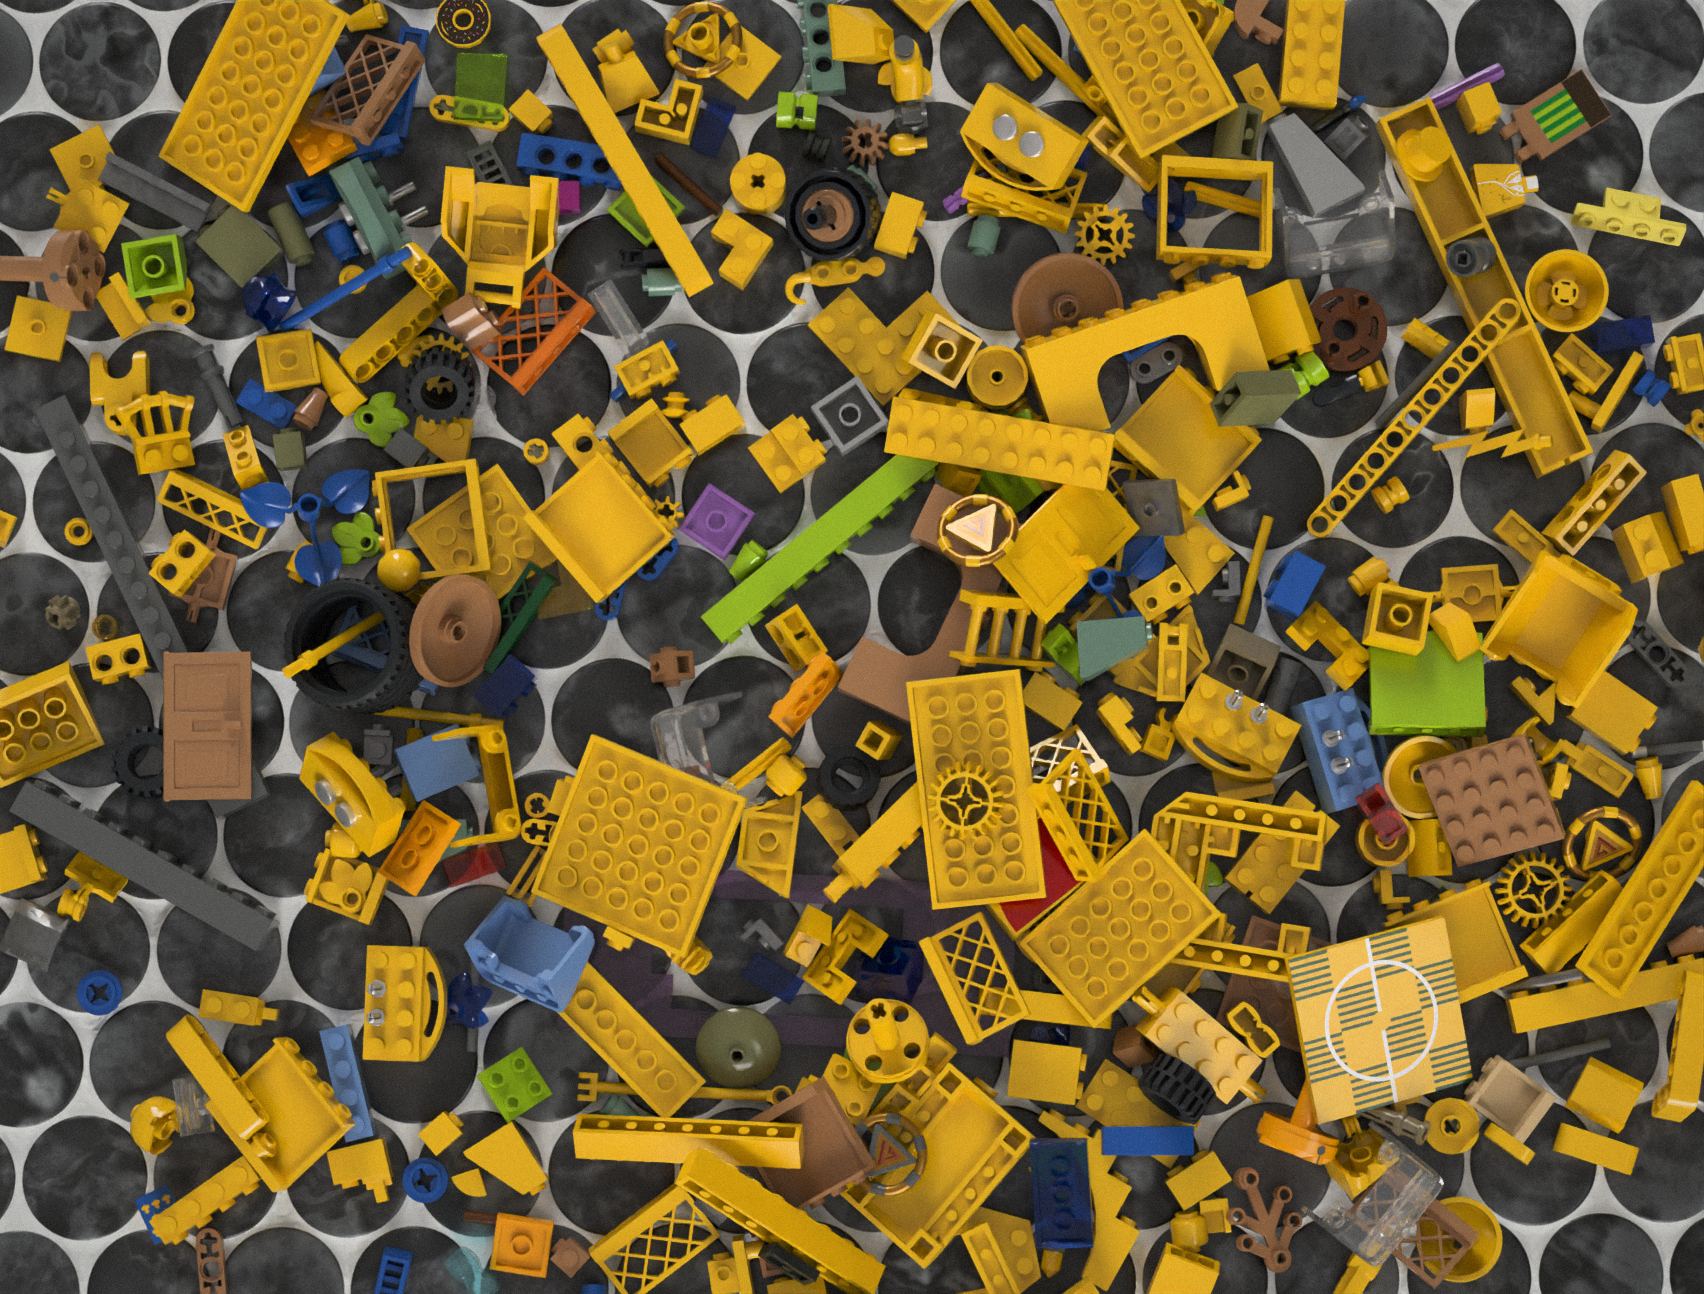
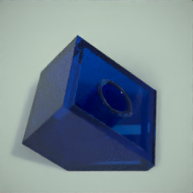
M888 937L874 958L862 952L852 972L853 980L857 982L855 984L857 998L868 1000L876 998L893 999L911 1005L919 988L924 953L919 941Z

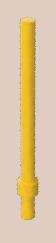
M414 590L408 592L404 596L409 597L412 601V592ZM377 611L313 651L307 650L298 656V660L282 669L284 676L290 678L303 669H311L318 664V660L384 621V616L380 611Z
M395 706L394 709L382 713L375 712V715L453 725L458 723V725L469 727L498 725L504 729L505 722L503 719L483 717V714L478 713L464 715Z

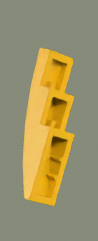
M935 1031L929 1038L930 1047L924 1067L911 1077L892 1083L867 1117L880 1112H892L906 1117L919 1102L920 1097L929 1088L939 1072L957 1053V1048ZM918 1051L917 1054H916L912 1059L918 1057L919 1054H920V1051ZM879 1123L890 1134L897 1127V1125L889 1123ZM874 1126L869 1128V1131L873 1133Z

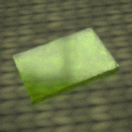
M458 53L456 57L457 71L453 119L503 122L505 117L504 100L507 55Z

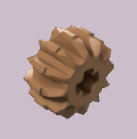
M870 119L866 120L865 127H862L861 122L857 120L855 121L856 130L848 126L846 132L849 136L842 137V143L847 144L843 148V153H852L849 157L851 163L860 158V167H864L865 160L867 159L870 165L874 166V156L880 160L884 159V154L881 150H888L889 144L883 142L888 138L886 132L879 133L881 130V124L879 123L872 129ZM863 138L864 141L865 138L870 139V147L867 148L866 145L865 148L860 147V139Z

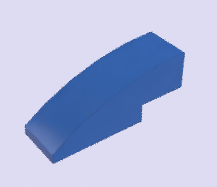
M1101 1126V1155H1194V1126Z

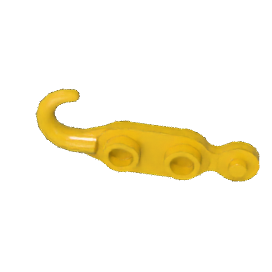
M872 257L864 263L856 258L840 261H821L803 272L793 274L785 284V293L792 303L805 305L806 300L799 299L794 295L793 289L796 284L805 282L820 287L854 283L863 274H869L874 277L882 275L885 270V263L879 257Z

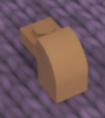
M1237 0L1233 10V25L1238 35L1245 41L1253 32L1256 34V39L1267 45L1272 43L1276 46L1284 30L1261 17L1270 0Z

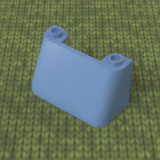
M504 895L464 944L473 964L480 975L490 983L556 1012H563L572 999L595 944L594 934L583 925L572 926L569 933L536 920L532 918L528 911L529 906L519 898L512 899Z

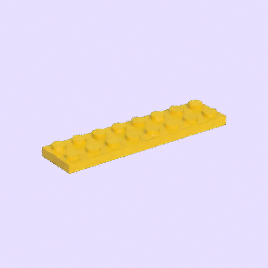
M893 396L884 452L1106 491L1116 434Z
M1691 780L1575 965L1616 999L1623 997L1704 867V786L1699 781Z

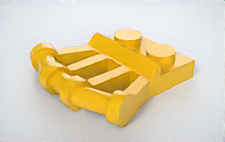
M159 391L157 395L152 396L141 394L136 400L125 407L119 406L115 409L116 416L131 438L138 475L195 465L190 442L191 435L188 431L190 414L194 405V396L185 395V397L169 394L166 391ZM169 405L182 408L178 431L173 429ZM159 406L164 433L157 435L154 432L150 407ZM138 411L141 413L145 437H141L130 419V416Z

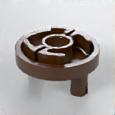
M1348 287L1335 288L1323 293L1311 304L1310 310L1317 329L1320 326L1319 335L1322 342L1313 345V352L1318 356L1326 369L1343 373L1354 372L1369 365L1382 351L1387 338L1386 317L1378 302L1367 292ZM1339 321L1351 323L1354 327L1353 338L1348 341L1338 339L1334 334L1335 324ZM1377 322H1378L1377 338H1376V340H1375V337H1376V326H1377ZM1360 350V352L1357 353L1356 355H1354V356H1352V357H1349V356L1355 354L1356 352H1358V351Z

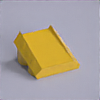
M1180 0L1212 57L1230 23L1234 21V12L1215 0Z
M1590 1056L1565 1103V1107L1619 1134L1624 1128L1640 1093L1643 1091L1644 1083Z
M1372 1127L1368 1130H1361L1362 1134L1360 1135L1355 1133L1353 1141L1348 1144L1339 1142L1335 1159L1325 1164L1330 1178H1333L1349 1195L1351 1201L1400 1161L1399 1155Z

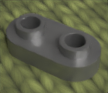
M1166 342L1134 359L1130 366L1131 378L1138 384L1146 385L1174 371L1182 362V350L1175 343ZM1165 352H1172L1174 359L1171 361L1164 358ZM1147 365L1150 371L1147 374H1143L1140 372L1139 367Z

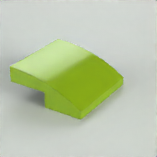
M983 469L980 471L982 477L976 486L982 494L992 495L1005 501L1012 507L1015 515L1019 514L1044 492L1034 478Z

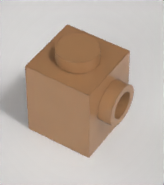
M570 1236L567 1240L561 1238L551 1249L554 1255L550 1260L572 1278L591 1256L585 1247L574 1237Z

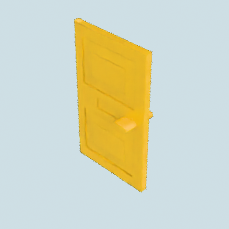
M1063 484L1018 529L1015 545L1008 554L993 564L1043 624H1047L1089 581L1090 573L1096 568H1102L1140 527L1108 488L1106 491Z

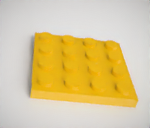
M497 463L480 476L493 573L472 575V577L487 583L499 601L508 595L529 561L544 569L558 558L523 519L531 509ZM468 485L406 528L435 570L478 565ZM531 570L526 578L527 581L537 573Z

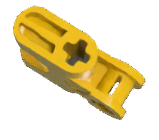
M137 351L133 354L132 368L127 376L115 379L108 374L105 357L100 352L92 353L90 355V398L92 406L104 405L105 424L115 434L126 436L128 433L123 425L119 426L115 422V420H118L115 409L119 406L125 407L136 400L141 394H148L150 396L149 356L146 351ZM137 412L130 416L135 427L137 426Z

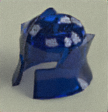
M276 273L270 276L254 277L242 289L245 314L257 321L264 329L266 335H269L289 311L298 291L286 288Z

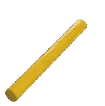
M1263 515L1233 621L1237 625L1244 626L1274 520L1270 516Z

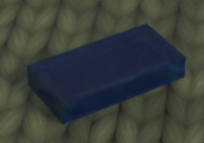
M711 96L690 149L716 159L737 107Z
M758 952L754 954L742 974L744 978L789 1005L804 983V980Z

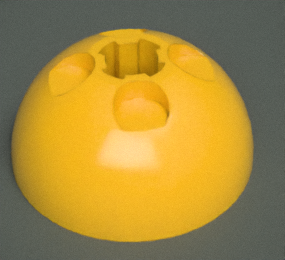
M1563 249L1544 255L1533 265L1525 282V299L1529 311L1540 324L1558 332H1575L1590 326L1601 316L1608 301L1609 288L1604 271L1593 258L1576 250Z

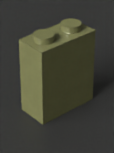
M227 205L218 213V219L211 226L208 224L199 231L197 235L199 238L195 242L247 293L285 255V252L245 212L234 205Z
M1292 370L1236 372L1210 402V406L1219 427L1274 424L1297 399L1301 391Z

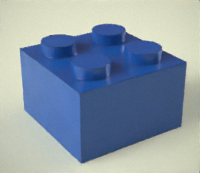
M1297 550L1291 556L1286 554L1276 570L1280 574L1278 580L1273 579L1263 597L1267 598L1264 606L1294 621L1300 616L1326 566Z

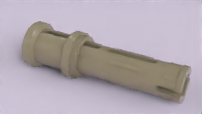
M1385 1106L1358 1113L1391 1128L1392 1132L1397 1136L1402 1134L1414 1139L1415 1143L1420 1146L1427 1138L1431 1126L1429 1121H1419L1410 1117L1406 1111L1396 1112Z

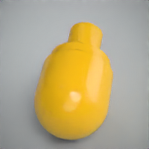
M909 133L895 134L889 140V150L896 156L911 155L915 153V149L927 148V137L914 138V134Z

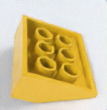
M69 661L0 689V788L105 745L83 688Z

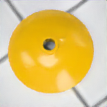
M1433 735L1414 736L1398 744L1388 756L1382 772V782L1390 804L1408 817L1416 819L1436 817L1437 814L1421 774L1418 777H1414V772L1419 769L1418 766L1421 762L1457 753L1458 751L1455 747L1444 739Z
M1450 1197L1439 1201L1479 1233L1477 1243L1472 1248L1470 1247L1444 1280L1469 1282L1484 1276L1496 1264L1502 1250V1231L1497 1218L1484 1204L1471 1198ZM1419 1222L1421 1237L1438 1235L1437 1225L1434 1222ZM1441 1229V1235H1448ZM1439 1240L1421 1242L1423 1257L1440 1255ZM1442 1240L1443 1255L1456 1254L1460 1248L1454 1246L1456 1240ZM1416 1242L1417 1250L1419 1253V1244L1418 1242ZM1441 1260L1423 1262L1436 1276L1442 1271ZM1444 1260V1267L1450 1260Z

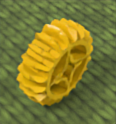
M960 762L956 763V773H953L952 769L948 766L944 769L948 776L947 778L941 774L936 775V779L941 782L940 786L935 783L930 784V788L937 791V794L927 795L928 800H936V805L929 806L928 811L937 809L938 815L933 816L932 821L936 822L939 819L944 821L939 826L941 831L950 826L951 829L948 834L950 837L955 835L956 830H960L959 838L961 840L965 839L966 831H969L971 839L977 838L976 829H979L980 833L985 835L988 833L984 826L985 824L991 828L996 826L991 817H1002V813L996 811L995 808L1005 806V802L996 801V797L1004 795V791L999 790L995 792L993 787L998 786L1000 781L989 782L988 779L993 775L992 771H988L984 776L981 775L983 765H978L974 772L972 771V762H967L966 771H963ZM964 777L961 791L958 794H944L947 786L954 779ZM972 779L979 781L985 787L989 799L979 797L974 793ZM967 792L973 798V801H979L980 803L970 804L965 810L962 807L963 804L960 805L959 801L952 799L961 798ZM943 803L957 807L960 818L959 823L947 814ZM974 807H988L985 816L979 822L968 824Z
M1529 852L1528 861L1524 854H1518L1519 864L1515 860L1510 859L1508 864L1512 869L1509 870L1506 867L1500 869L1506 875V879L1502 877L1496 878L1497 883L1504 884L1503 888L1495 889L1496 894H1504V898L1497 900V904L1507 903L1508 907L1502 913L1507 915L1513 911L1512 922H1516L1522 917L1521 926L1527 927L1531 919L1532 928H1538L1539 919L1542 924L1548 925L1550 922L1548 916H1552L1557 920L1559 915L1556 913V910L1559 909L1562 912L1566 910L1561 902H1570L1571 898L1564 896V892L1572 891V886H1564L1563 884L1564 881L1570 879L1569 875L1560 876L1559 873L1565 869L1563 865L1555 869L1553 868L1557 860L1553 857L1545 863V853L1539 855L1538 861L1536 860L1535 852ZM1529 866L1543 869L1552 879L1546 881L1538 880L1535 874L1531 872ZM1522 871L1523 885L1521 889L1512 893L1513 880ZM1530 883H1532L1533 886L1546 885L1545 887L1540 888L1539 892H1536L1538 894L1537 897H1535L1534 894L1521 895L1522 893L1528 891V888H1531L1529 886ZM1555 887L1553 902L1545 909L1544 895L1547 890ZM1524 898L1528 899L1532 906L1536 908L1537 914L1524 911L1515 901Z

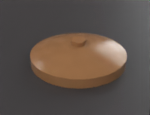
M1056 253L1040 259L1021 276L1012 296V322L1019 339L1025 345V339L1032 336L1041 335L1045 338L1052 335L1051 330L1066 325L1067 327L1074 328L1079 326L1078 321L1092 316L1101 319L1105 317L1104 312L1118 307L1123 309V298L1116 279L1101 263L1079 253Z
M454 574L439 580L424 594L411 621L409 648L415 668L427 681L443 687H458L472 681L484 670L483 667L497 647L501 632L500 606L491 587L478 578L465 574Z

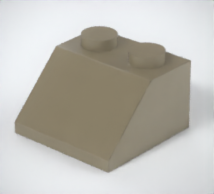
M1230 623L1206 675L1234 690L1242 691L1245 696L1256 701L1275 665L1281 646Z

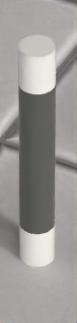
M1704 740L1640 746L1631 753L1632 758L1704 752Z

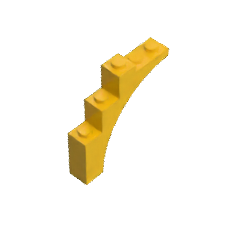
M1050 1109L1048 1113L1042 1110L1037 1120L1055 1132L1072 1150L1082 1166L1091 1188L1094 1205V1236L1089 1257L1080 1276L1082 1278L1087 1276L1094 1285L1107 1292L1140 1233L1135 1228L1137 1222L1123 1214L1120 1219L1116 1217L1132 1187L1126 1184L1129 1179L1120 1173L1113 1171L1112 1175L1108 1174L1117 1155H1101L1100 1129L1097 1128L1091 1138L1088 1136L1090 1130L1076 1122L1073 1127L1063 1122L1066 1116L1053 1109Z

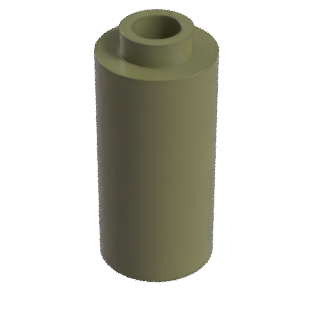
M292 201L285 202L270 209L267 213L289 263H296L298 267L310 263L313 260L312 256L316 252Z

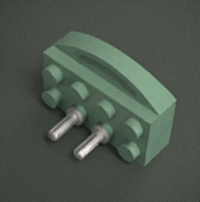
M359 157L329 171L343 199V202L338 204L340 212L349 226L356 224L358 230L353 232V236L364 255L370 252L377 264L380 258L387 254L392 255L407 243L413 242L409 234L401 237L399 233L407 230L405 226L428 215L427 208L423 206L401 218L396 209L391 212L387 211V208L394 205L393 201L416 190V186L412 181L387 193L383 185L378 188L374 185L380 182L381 179L371 160L363 164ZM399 263L397 269L389 274L383 273L382 275L387 280L406 269Z

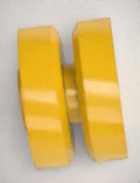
M1003 345L988 346L978 351L970 362L966 373V388L971 399L989 411H1005L1011 408L1023 397L1028 382V369L1022 356L1014 349ZM996 374H1000L1002 376L1001 381L995 382L992 379V375L995 377Z

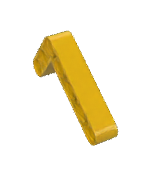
M410 242L402 247H409L412 251V256L401 262V264L418 285L344 350L339 358L342 368L357 383L369 380L442 314L441 309L457 300L458 291L456 287L417 243Z
M1688 970L1683 972L1680 983L1667 1083L1655 1093L1651 1109L1652 1117L1682 1122L1697 1107L1704 1064V974Z

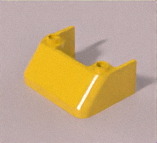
M498 725L458 728L432 736V741L477 737L492 821L493 834L478 835L450 842L451 848L507 841L517 838L521 833L522 824L507 738L503 729Z

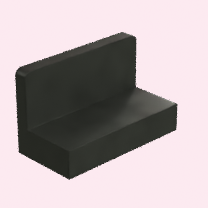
M765 1241L758 1254L760 1258L803 1285L816 1282L820 1274L819 1270L775 1242L769 1244Z

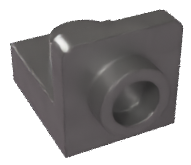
M1351 114L1324 142L1344 161L1371 135V132L1368 130L1369 125L1360 116L1355 117Z
M1228 561L1226 569H1222V585H1227V590L1211 591V598H1217L1218 603H1232L1234 598L1241 595L1239 561Z
M370 724V729H363V735L365 736L363 758L369 765L393 766L394 732L387 730V725Z
M752 918L741 928L744 934L740 938L743 941H746L757 931L760 935L756 939L767 950L772 947L776 951L784 944L762 918L757 921Z

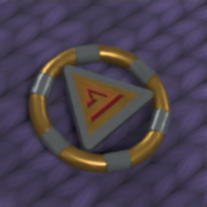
M880 1112L870 1115L861 1120L854 1128L861 1139L869 1128L874 1126L869 1155L876 1166L867 1172L868 1175L873 1177L914 1163L916 1165L902 1182L894 1185L872 1182L868 1178L858 1184L865 1190L881 1196L901 1194L918 1182L926 1168L928 1148L924 1135L914 1122L901 1114ZM879 1123H889L906 1129L913 1137L917 1159Z

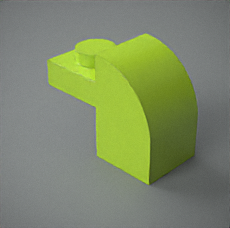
M1059 623L1053 630L1047 633L1045 639L1040 644L1043 647V652L1049 659L1055 662L1065 674L1081 686L1084 682L1080 678L1078 643L1070 632Z

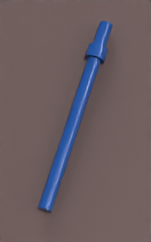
M405 246L392 255L387 254L380 258L373 267L279 323L281 331L288 332L381 274H389L397 269L399 263L412 256L411 249Z

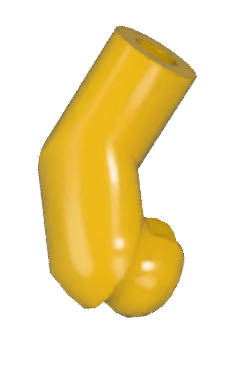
M429 335L416 337L398 353L401 366L408 367L410 360L415 356L412 353L413 349L421 350L419 341L423 340L428 343Z

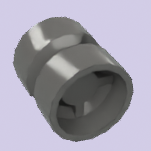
M1484 237L1457 241L1448 249L1446 262L1449 270L1459 277L1484 273L1494 266L1497 258L1494 244Z

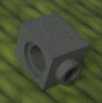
M402 428L398 430L384 448V451L405 468L425 466L430 459L427 456L430 450Z

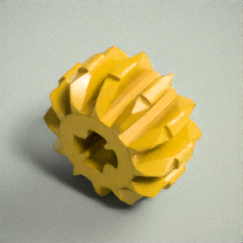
M697 936L694 937L688 955L685 958L665 950L667 956L672 959V962L691 975H697L703 971L713 958L709 947Z

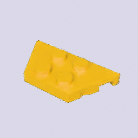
M1189 604L1168 624V626H1179V623L1188 624L1186 686L1211 662L1207 649H1205L1200 629L1196 623L1194 611ZM1158 636L1148 645V649L1142 651L1112 681L1113 683L1156 697ZM1168 637V644L1178 645V637Z
M796 791L794 795L779 800L776 798L762 806H753L745 809L742 816L736 867L788 899L790 898L803 791Z

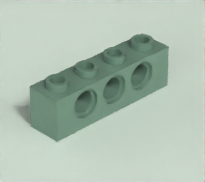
M797 0L798 9L804 8L805 19H799L801 36H807V46H802L803 61L810 65V73L805 74L806 90H812V94H818V97L846 95L843 61L832 60L827 5L837 4V0ZM814 7H822L826 11L825 15L819 18L812 16L810 12ZM817 34H825L829 40L823 45H818L813 41V38ZM820 61H827L832 67L827 72H820L817 70L816 65Z

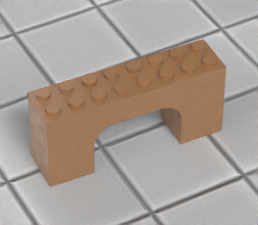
M934 484L911 532L910 541L946 557L937 543V524L947 507L963 498V496L938 484ZM977 505L968 506L960 510L950 523L985 507ZM999 513L996 514L992 552L998 548L1008 533V524L1004 516ZM947 533L948 540L953 549L963 555H986L982 551L973 549L969 544ZM953 562L961 576V587L933 645L921 654L907 656L892 651L862 636L838 685V692L911 726L906 682L963 676L967 669V666L960 665L959 659L949 656L950 651L965 652L972 609H969L970 604L959 601L961 589L1003 593L1005 586L1001 585L1004 576L993 563L981 567H966ZM987 607L986 612H983L980 628L984 630L993 613L988 610L989 607Z

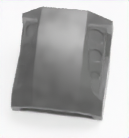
M21 898L2 938L0 951L45 972H49L51 968L49 965L52 964L55 953L58 951V945L63 940L62 936L66 933L67 925H70L72 920Z

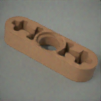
M205 1228L196 1237L200 1294H212V1285L206 1287V1282H216L218 1280H221L222 1285H215L216 1293L228 1294L223 1235L216 1228ZM207 1233H211V1237L217 1238V1242L212 1244V1253L218 1251L219 1257L209 1256L205 1259L203 1258V1253H209L208 1244H203L202 1239L207 1237ZM215 1261L219 1264L220 1272L216 1277L206 1275L204 1267L207 1262Z

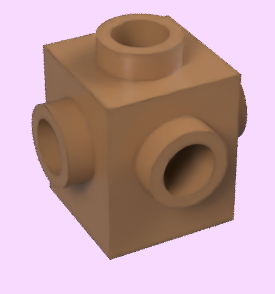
M676 646L660 648L661 653L649 655L652 683H663L664 688L680 686V681L695 679L693 651H677Z

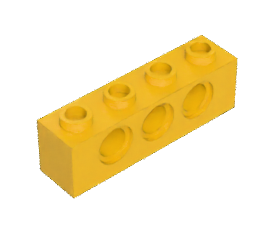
M579 413L551 433L578 470H581L596 456L595 453L597 451H603L605 454L608 451L611 454L614 452L605 439L599 441L593 432L597 428L588 416L582 419ZM583 439H589L593 443L591 450L585 453L580 452L577 449L578 443ZM619 461L620 464L617 468L623 475L626 473L630 475L631 473L624 463ZM637 483L638 486L635 489L643 496L646 492Z
M1614 450L1541 534L1560 552L1574 556L1647 472L1630 454Z

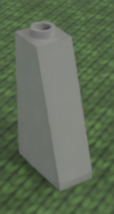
M1283 113L1271 120L1272 124L1269 125L1267 133L1312 219L1364 192L1365 187L1363 183L1295 113L1289 116Z

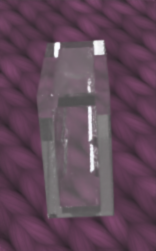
M611 279L587 294L591 305L627 359L647 349L646 346L650 345L648 337Z

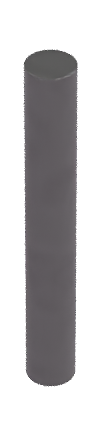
M1576 968L1521 979L1503 986V991L1505 994L1580 980L1585 978V974Z

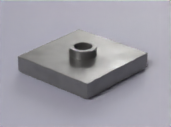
M1176 479L1127 480L1123 482L1128 514L1140 527L1133 536H1180L1185 533Z

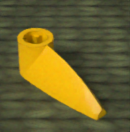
M317 341L314 346L321 382L331 398L332 404L342 415L348 418L368 398L321 342Z

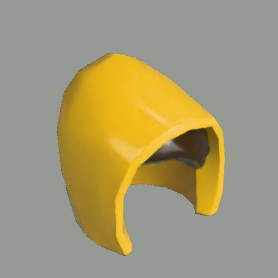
M1531 717L1516 729L1510 737L1527 733L1540 768H1543L1560 753L1565 741L1560 739L1556 743L1547 738L1535 726V724L1540 722V718Z

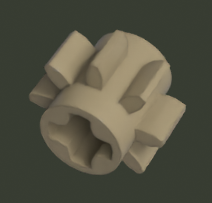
M59 595L53 597L48 601L49 606L45 608L47 622L52 627L58 628V630L64 627L69 630L77 624L76 619L81 617L79 614V604L75 599L67 595L62 598Z

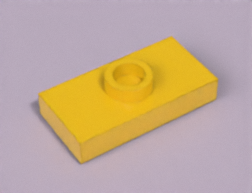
M1258 63L1233 75L1232 78L1245 103L1263 110L1261 124L1283 114V110Z

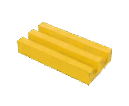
M538 845L534 847L506 892L514 898L523 900L530 908L538 895L532 893L529 899L524 896L537 877L546 850ZM538 853L543 855L519 893L515 892Z

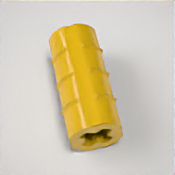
M1416 318L1412 320L1401 336L1411 347H1415L1433 360L1451 342Z

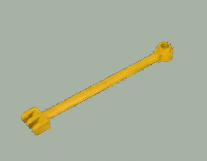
M579 1072L578 1078H590L589 1084L578 1083V1089L589 1090V1095H577L578 1101L597 1102L598 1093L638 1095L627 1083L599 1082V1073ZM784 1085L776 1086L773 1090L700 1087L690 1098L765 1101L775 1105L780 1102L776 1098L779 1091H784L787 1096L792 1095V1091Z

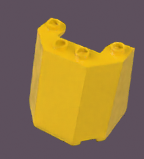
M1541 550L1488 631L1480 650L1493 661H1504L1510 654L1517 663L1528 665L1536 670V673L1543 679L1554 681L1556 683L1554 690L1557 694V699L1562 704L1571 705L1577 709L1632 631L1638 609L1633 603L1626 601L1620 596L1622 590L1616 583L1566 554H1561L1559 558H1556L1548 551Z

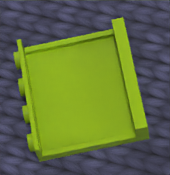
M1434 629L1427 631L1425 646L1417 656L1369 646L1371 716L1368 724L1369 735L1483 736L1486 728L1482 650L1476 651L1457 663ZM1477 633L1479 642L1482 645L1483 635L1482 633Z

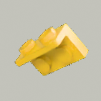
M663 340L614 366L631 400L636 397L638 400L646 398L653 393L651 389L660 384L662 387L672 384L677 380L676 376L680 374L679 368Z

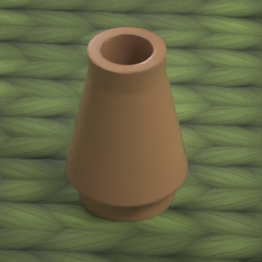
M314 388L307 398L293 411L294 417L292 421L308 431H311L314 426L317 427L325 402L329 397L328 394L319 388Z
M1694 925L1674 939L1666 942L1672 958L1704 952V928L1702 925L1698 927Z

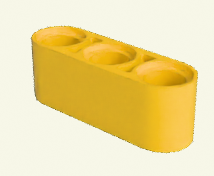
M1560 1123L1552 1150L1631 1175L1639 1148L1565 1123Z

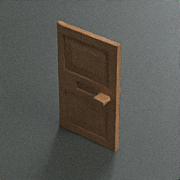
M165 651L163 653V801L252 799V652L170 653Z

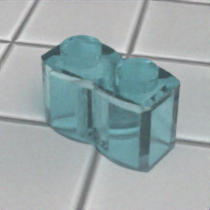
M465 1246L460 1247L445 1261L449 1273L456 1280L464 1283L468 1294H495L501 1288L495 1274L482 1267L478 1256Z

